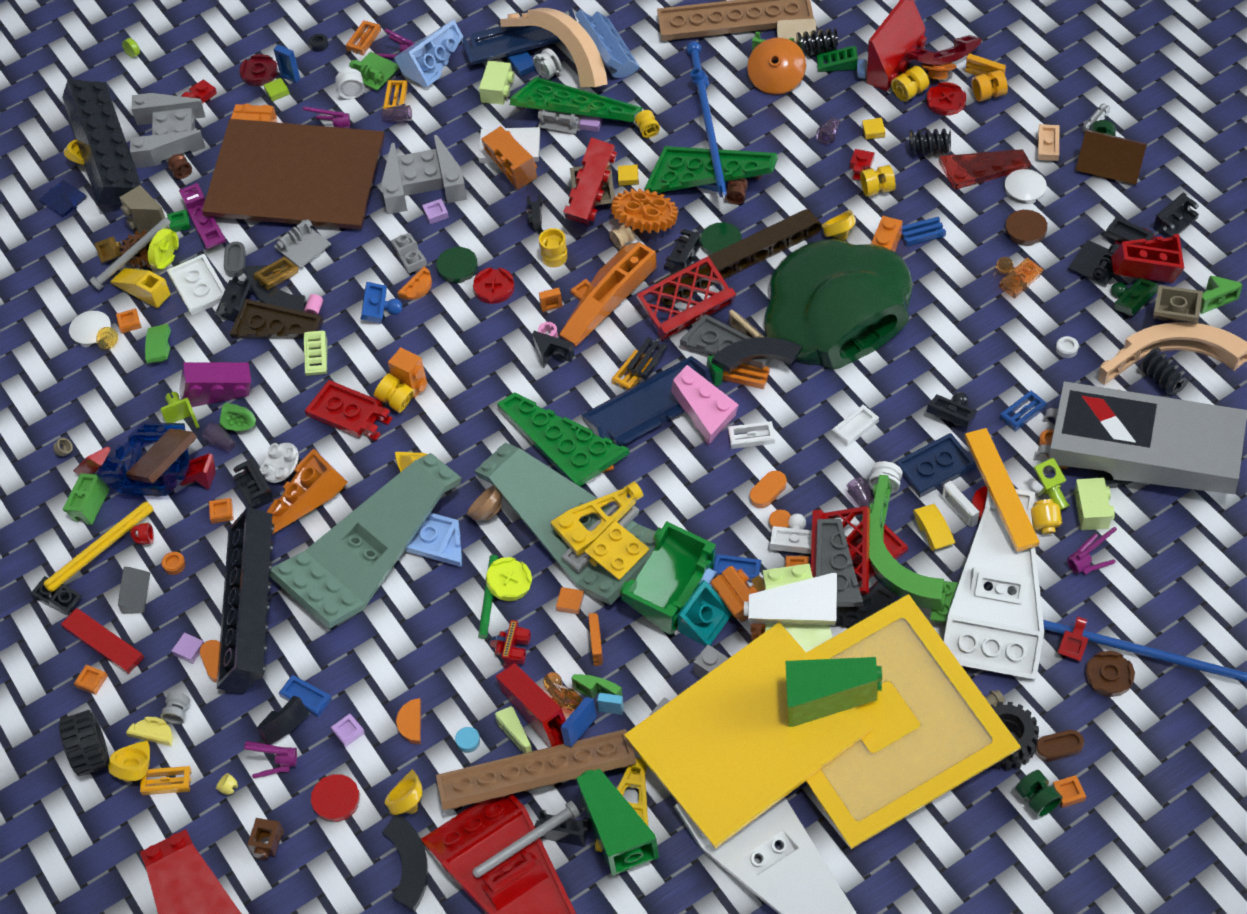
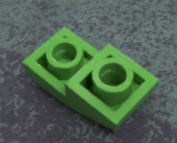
M168 324L148 328L145 342V359L147 363H160L168 358L170 352L168 338L171 332Z

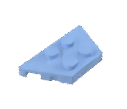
M430 513L404 551L461 567L462 552L459 521Z

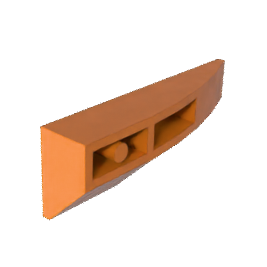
M640 242L624 246L597 272L560 332V337L573 343L575 347L580 344L657 268L656 251Z

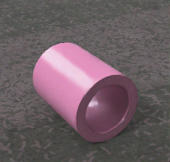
M311 294L304 312L318 315L323 298L319 295Z

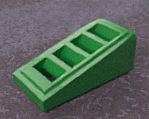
M856 46L817 55L818 72L857 70L858 56Z

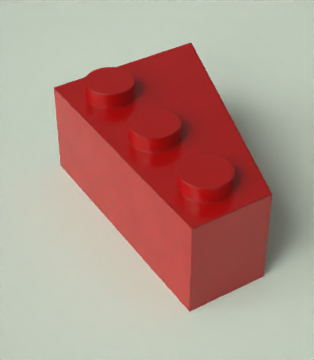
M1174 234L1169 238L1160 236L1156 237L1155 240L1148 241L1139 239L1122 242L1111 257L1113 273L1122 276L1174 283L1185 268L1179 234Z

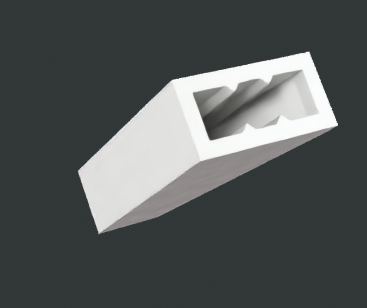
M830 573L749 594V602L744 601V616H748V623L777 624L780 622L781 624L835 626L837 573Z

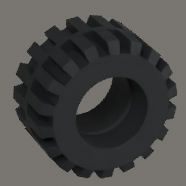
M997 702L996 707L991 704V707L1007 729L1019 737L1017 742L1021 746V749L997 762L994 768L1000 769V766L1005 767V770H1011V766H1014L1015 769L1021 768V764L1026 765L1035 753L1039 737V726H1036L1037 720L1035 717L1031 718L1032 712L1028 709L1024 711L1023 706L1020 704L1013 706V702H1008L1007 705H1003V702Z
M86 710L60 719L59 732L68 762L76 775L80 777L108 767V749L95 714L91 710Z

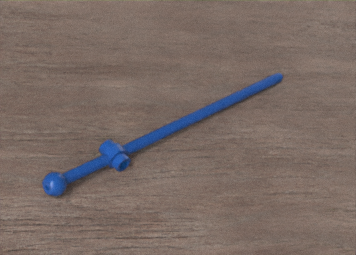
M692 41L686 47L687 53L692 57L694 67L690 72L692 82L698 88L718 194L723 198V194L726 196L727 192L706 92L709 81L700 63L701 45L696 41Z
M1043 620L1044 630L1064 634L1065 630L1073 631V627ZM1085 630L1082 636L1089 638L1088 641L1242 682L1247 681V673Z

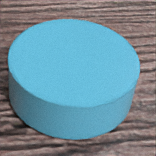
M472 727L460 729L455 736L456 745L463 752H472L480 745L479 733Z

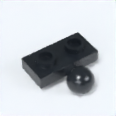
M963 392L955 393L951 400L936 394L928 404L926 411L964 428H968L977 413L976 410L967 407L969 398Z

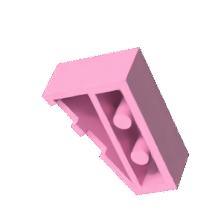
M688 365L673 379L672 394L685 413L687 412L691 417L696 429H699L709 446L736 416L739 404Z

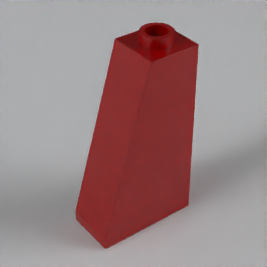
M515 663L496 675L502 693L546 745L553 747L564 744L561 725L566 721L562 708Z

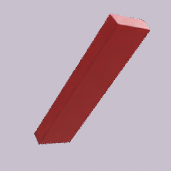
M78 608L61 623L63 629L127 674L144 659L141 652Z

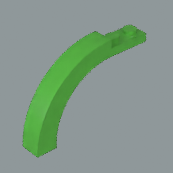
M879 475L878 483H875L873 488L874 503L871 502L869 508L870 565L880 581L887 588L897 593L898 597L902 598L909 594L919 607L944 611L947 593L944 579L923 576L905 568L892 557L884 544V525L892 486L889 475Z

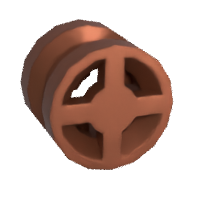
M175 154L169 158L168 168L177 179H184L191 174L192 166L187 162L183 154Z

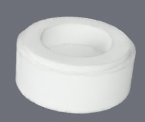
M1061 337L1057 341L1056 352L1063 358H1072L1077 354L1079 344L1072 337Z

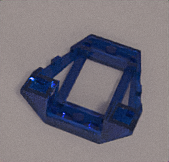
M142 422L128 436V441L123 446L118 445L114 449V455L106 457L97 472V477L122 495L167 496L186 477L190 467L188 448L154 483L131 480L126 473L140 459L144 442H157L170 428L186 431L185 423ZM133 448L127 471L125 461L121 460Z

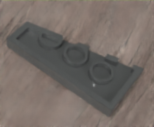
M705 314L680 339V346L716 355L728 345L751 337ZM755 357L744 364L763 369L772 359Z
M817 519L816 577L837 573L836 607L864 606L841 519Z

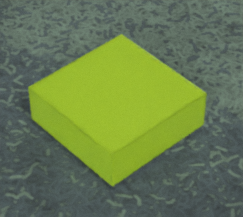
M281 78L263 85L271 101L290 94Z

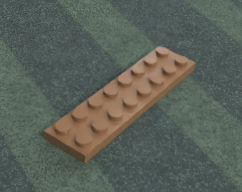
M730 0L657 8L661 41L777 28L778 20L814 19L810 0Z
M624 729L578 740L572 747L564 744L438 774L436 779L443 811L457 809L460 806L472 803H481L497 797H506L517 792L530 791L546 785H555L558 782L571 779L576 780V777H579L588 770L595 771L601 769L602 772L636 764L633 748L624 736L627 731Z

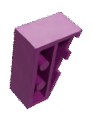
M183 362L179 388L180 400L188 398L191 407L249 396L251 386L249 363Z

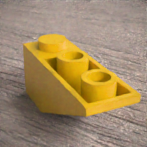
M123 268L110 281L111 284L155 308H158L171 295L166 280L148 270Z

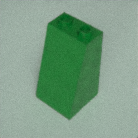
M876 657L785 661L789 727L798 726L876 701L877 691H882V666H877Z
M601 769L595 771L588 770L579 777H576L581 801L612 876L659 858L655 834Z

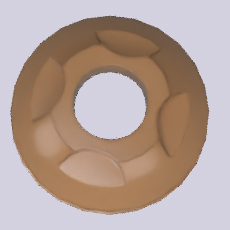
M494 485L485 490L468 509L467 515L473 520L488 521L499 512L502 506V495Z

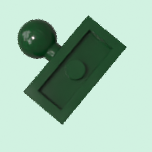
M1141 278L1129 289L1121 282L1113 284L1110 293L1112 297L1118 299L1114 303L1115 310L1134 315L1158 292V284Z

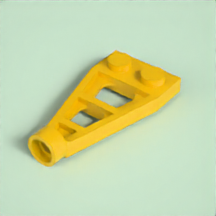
M633 481L621 490L566 511L552 520L551 526L573 552L579 556L614 521L618 522L632 508L636 501L643 497V492L638 484ZM615 502L619 509L611 516H607L601 507ZM589 514H596L601 519V523L594 530L588 531L579 521L580 518Z
M636 758V764L627 767L617 790L624 796L627 787L639 789L638 803H628L649 827L645 779L648 766L642 759ZM596 839L595 850L602 852Z

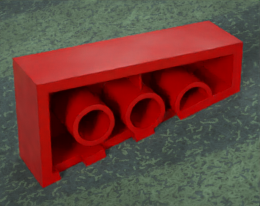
M591 137L582 160L583 168L579 169L576 176V188H573L569 195L568 203L570 205H566L563 211L565 218L588 226L590 221L594 222L598 211L595 209L596 203L601 202L604 191L601 190L603 183H607L610 177L609 165L610 163L614 164L617 156L615 145Z

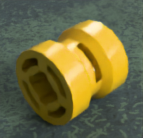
M643 110L636 115L635 123L640 128L643 137L651 138L659 133L660 125L655 120L652 111Z

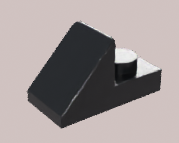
M535 330L533 331L534 347L543 368L546 367L551 356L568 362L573 360V343Z

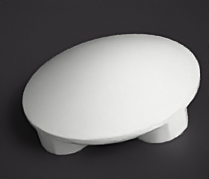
M1016 170L1010 173L1005 180L1006 195L1022 200L1027 204L1035 203L1036 199L1041 197L1046 190L1045 179L1041 174L1033 170Z
M87 311L78 315L71 322L69 334L82 347H89L93 343L111 335V322L109 317L103 312Z
M273 443L268 448V454L259 469L264 478L271 483H278L289 477L298 463L299 454L297 448L291 443L279 445Z

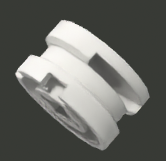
M546 48L541 52L542 54H537L533 57V63L538 73L544 79L549 80L554 74L562 71V65L557 55L551 49Z
M345 69L337 74L335 80L337 91L342 98L354 99L363 94L365 87L361 72L356 69Z
M882 461L874 463L871 467L868 485L873 490L874 484L878 483L879 475H889L892 486L891 494H894L900 488L903 471L899 466L891 462Z

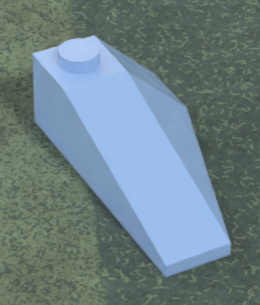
M452 20L401 52L394 59L404 76L424 87H428L440 78L443 67L448 64L451 53L455 52L463 35L455 20Z

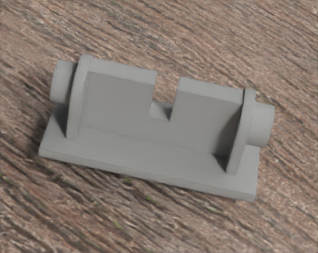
M542 110L538 112V119H540L538 127L576 134L581 115Z

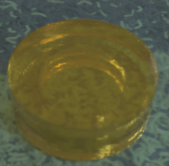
M111 327L101 328L96 335L97 344L104 349L113 348L118 341V334Z

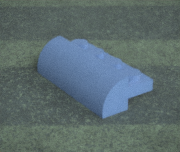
M581 9L575 14L579 20L578 23L592 38L600 53L603 64L608 68L613 77L624 78L640 68L609 18L598 11L593 16H590Z

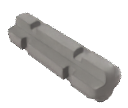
M1105 103L1101 104L1083 125L1082 131L1085 133L1086 129L1089 130L1092 123L1104 120L1110 113V106Z

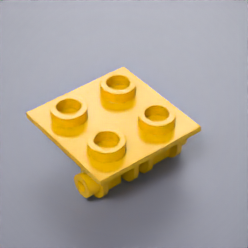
M614 521L584 552L591 557L589 562L593 566L601 565L620 580L650 548L618 522Z

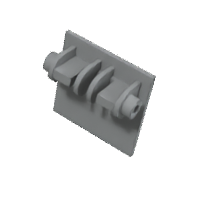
M308 219L306 221L302 220L297 225V228L293 227L292 232L288 231L283 237L278 238V242L274 246L276 250L299 268L305 266L331 245L330 242L310 228L312 223Z

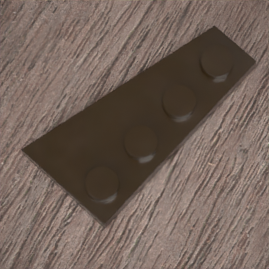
M245 299L234 322L230 336L231 338H304L305 332L320 330L323 318L316 314Z

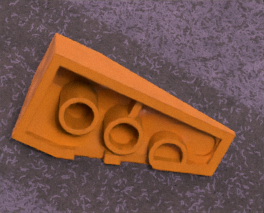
M314 448L297 465L294 470L296 472L291 482L285 483L283 486L285 489L280 499L274 500L267 513L273 514V534L332 499L348 483Z

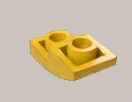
M935 504L913 510L920 532L925 531L932 551L955 544L953 535Z

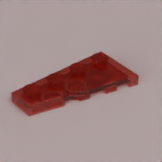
M1023 149L939 156V163L954 190L1007 176L1016 170L1030 169L1031 162Z

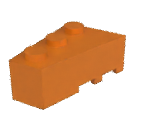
M500 126L481 138L483 149L517 190L537 178V165L534 162L533 156L513 138L509 131Z

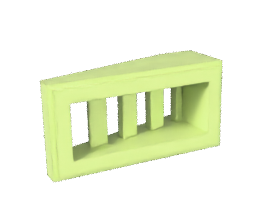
M325 331L304 333L306 376L327 374V337ZM322 363V365L311 366V364Z
M510 706L496 712L497 724L523 754L532 752L530 742L514 708Z

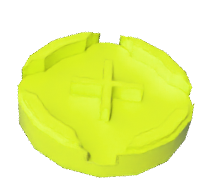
M164 228L153 237L148 250V261L151 266L164 269L174 260V250H177L179 246L176 232Z
M512 557L500 558L490 565L485 578L486 586L491 594L505 601H515L524 597L529 591L532 582L531 571L522 561L521 563L516 561Z

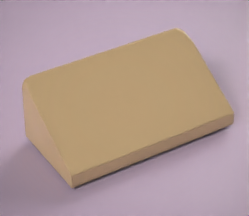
M815 19L777 21V38H794V43H796L797 32L803 36V32L807 31L810 36L812 30L816 31Z
M734 310L729 311V324L735 330L751 338L764 337Z

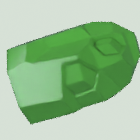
M225 403L222 406L220 427L234 431H243L255 426L256 418L247 408L230 403Z

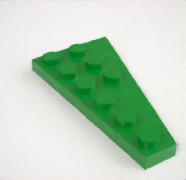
M535 77L510 98V105L623 120L626 122H634L636 115L642 111V107L539 77Z
M664 146L644 190L648 189L650 193L654 191L659 193L716 183L710 149ZM718 149L724 181L771 174L778 160L777 153Z
M515 392L497 403L498 409L565 478L579 487L629 455V448L623 445L620 447L612 443V440L607 437L603 439L593 434L592 430L566 417L561 418L555 415L554 411L550 409L545 410L537 406L536 402Z

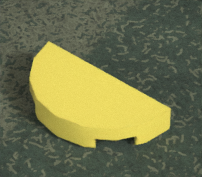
M145 717L144 720L137 722L135 725L133 723L126 731L128 737L172 746V730L164 720L158 717Z

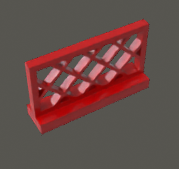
M709 256L638 293L636 297L657 328L658 335L663 341L698 322L705 314L709 316L733 303L736 293L733 288L728 287ZM707 264L711 270L710 276L698 274L699 267ZM684 275L694 277L692 286L680 283L681 277ZM696 278L708 281L706 290L694 287ZM710 283L720 284L723 290L718 293L709 291ZM667 284L675 286L674 296L662 293L663 287ZM678 288L690 290L689 299L677 297ZM693 291L705 294L704 300L701 302L692 301ZM649 294L658 296L657 304L647 303L644 297ZM661 297L673 300L671 309L659 306ZM675 301L686 303V310L683 312L673 310ZM657 310L669 313L668 320L660 323L656 317Z
M864 506L826 513L821 509L812 511V577H816L817 519L841 518L843 520V529L847 525L854 529L846 537L848 546L853 549L850 554L851 559L853 560L858 554L862 557L861 564L856 569L854 568L856 577L862 578V587H859L860 594H869V507ZM863 514V520L857 526L850 522L856 515ZM859 533L863 536L862 542L855 548L850 542Z

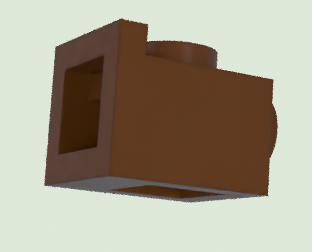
M261 818L255 819L247 844L255 858L266 860L268 856L275 857L281 836L284 834L280 822Z

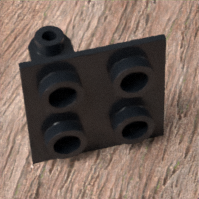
M1087 240L1068 269L1107 286L1114 276L1111 257L1119 247V244L1111 245L1108 249Z

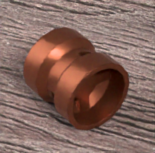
M745 178L728 181L725 199L731 204H742L745 201L748 181Z

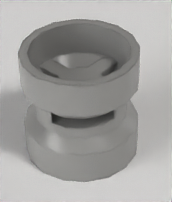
M179 692L167 693L166 707L162 710L161 718L168 723L182 724L186 716L184 711L189 706L190 698Z

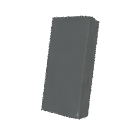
M132 567L123 568L118 607L122 614L145 612L150 572Z

